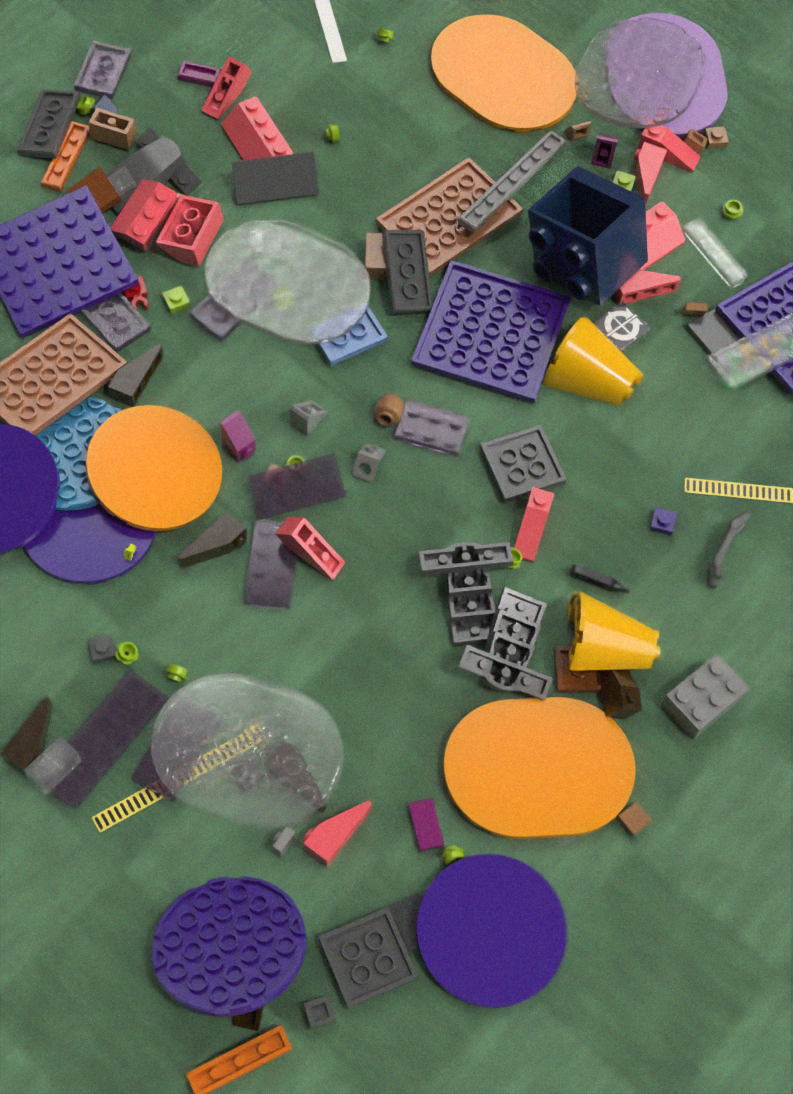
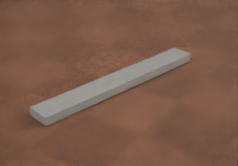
M550 130L458 218L457 223L474 234L565 146L566 140Z

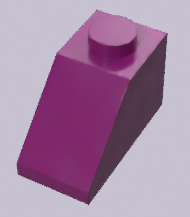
M598 134L591 162L592 165L611 169L618 137Z
M237 410L221 421L220 426L222 445L237 462H240L254 454L256 451V441L242 414Z

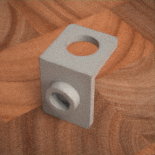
M365 444L357 454L352 475L373 482L378 463L385 455L386 450L375 445ZM360 464H369L371 473L363 474L359 469Z

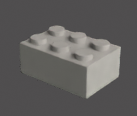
M716 654L665 696L661 706L694 740L742 700L750 688Z

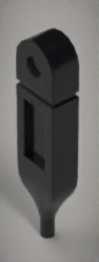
M576 564L572 565L569 575L577 580L609 592L623 591L628 594L630 592L629 589L621 586L614 578L591 569H586Z

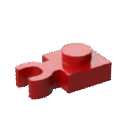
M142 276L137 277L140 284L124 291L127 302L132 301L134 313H137L138 305H143L146 311L149 309L146 299L148 293Z

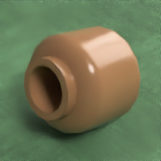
M383 394L378 398L373 411L375 419L383 426L396 425L400 422L404 412V402L394 394Z

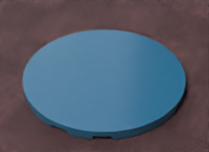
M89 397V399L83 400L36 435L54 456L59 471L60 489L58 490L55 510H81L100 504L88 483L86 456L91 439L97 429L112 415L120 412L119 408L107 404L106 401Z

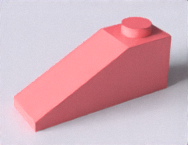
M228 56L201 111L220 120L244 89L252 71L245 64Z
M649 121L645 127L638 149H642L644 142L667 149L664 161L693 173L701 157L671 130L652 121Z
M644 142L642 149H637L634 161H637L635 174L639 195L645 198V206L667 153V149Z
M638 270L614 295L618 304L622 302L628 304L672 293L678 290L681 278L675 275Z
M535 487L532 488L514 547L522 554V560L534 563L555 493Z
M287 517L276 532L277 537L292 552L330 580H334L345 564L343 559L304 517Z
M368 800L318 824L314 830L312 828L309 829L303 838V850L325 867H328L371 812L372 803Z

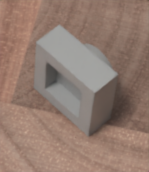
M287 826L283 832L279 831L272 840V844H274L273 853L280 858L283 857L295 840L294 830Z

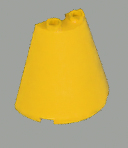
M584 316L573 325L555 353L556 357L553 364L549 365L542 384L554 389L620 406L624 399L627 401L630 399L634 391L631 387L635 384L639 385L644 374L589 318Z
M575 591L568 602V621L575 622V638L569 651V670L651 669L653 661L658 660L660 655V646H656L659 638L658 630L650 628L584 592Z

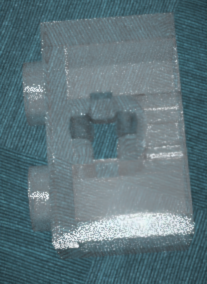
M60 736L24 769L27 779L45 796L81 762L79 753Z

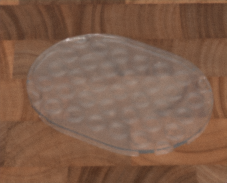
M639 17V20L629 21L627 18L616 21L614 25L607 28L604 27L597 32L582 57L575 75L577 97L589 112L614 125L629 128H650L669 123L687 110L702 80L706 66V56L702 51V46L695 37H691L686 33L687 30L665 20Z
M257 219L245 222L244 225L235 229L228 230L214 243L205 264V278L208 291L213 301L223 312L248 326L290 343L320 344L345 335L361 321L370 301L371 287L368 272L352 250L333 239L285 220L272 219V221H260Z
M218 673L204 676L179 689L161 709L155 721L151 737V754L155 769L160 780L173 796L197 810L259 829H275V827L294 825L309 818L308 816L326 804L336 790L344 764L341 734L335 721L321 704L298 691L238 673Z

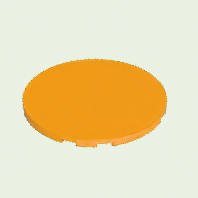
M144 405L128 408L112 415L97 429L87 451L86 475L92 492L100 501L101 506L113 517L116 516L127 522V525L138 529L169 531L182 528L184 525L199 519L209 509L221 486L222 462L213 439L195 420L171 408Z

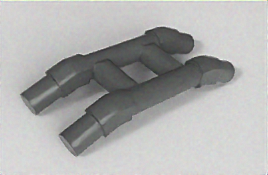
M747 511L732 519L722 536L718 550L707 568L708 588L710 589L717 588V579H722L723 559L733 538L745 528L744 523L751 518Z

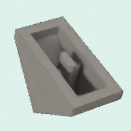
M312 400L294 404L290 408V425L308 436L324 419L328 411Z

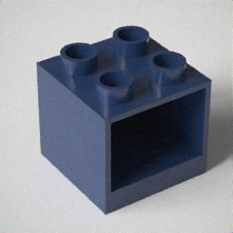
M579 166L575 167L528 209L530 225L528 236L533 249L534 263L532 268L534 273L544 282L549 283L553 281L565 287L570 295L578 300L586 298L601 306L648 262L645 198Z

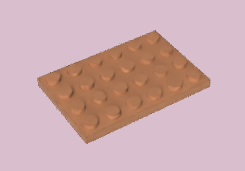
M468 157L377 217L376 224L382 230H424L429 277L450 264L451 260H456L523 213V208L510 198L474 234L458 224V218L495 183Z
M70 313L0 362V420L6 425L23 428L36 436L108 383L109 379L115 376L118 369L128 364V362Z

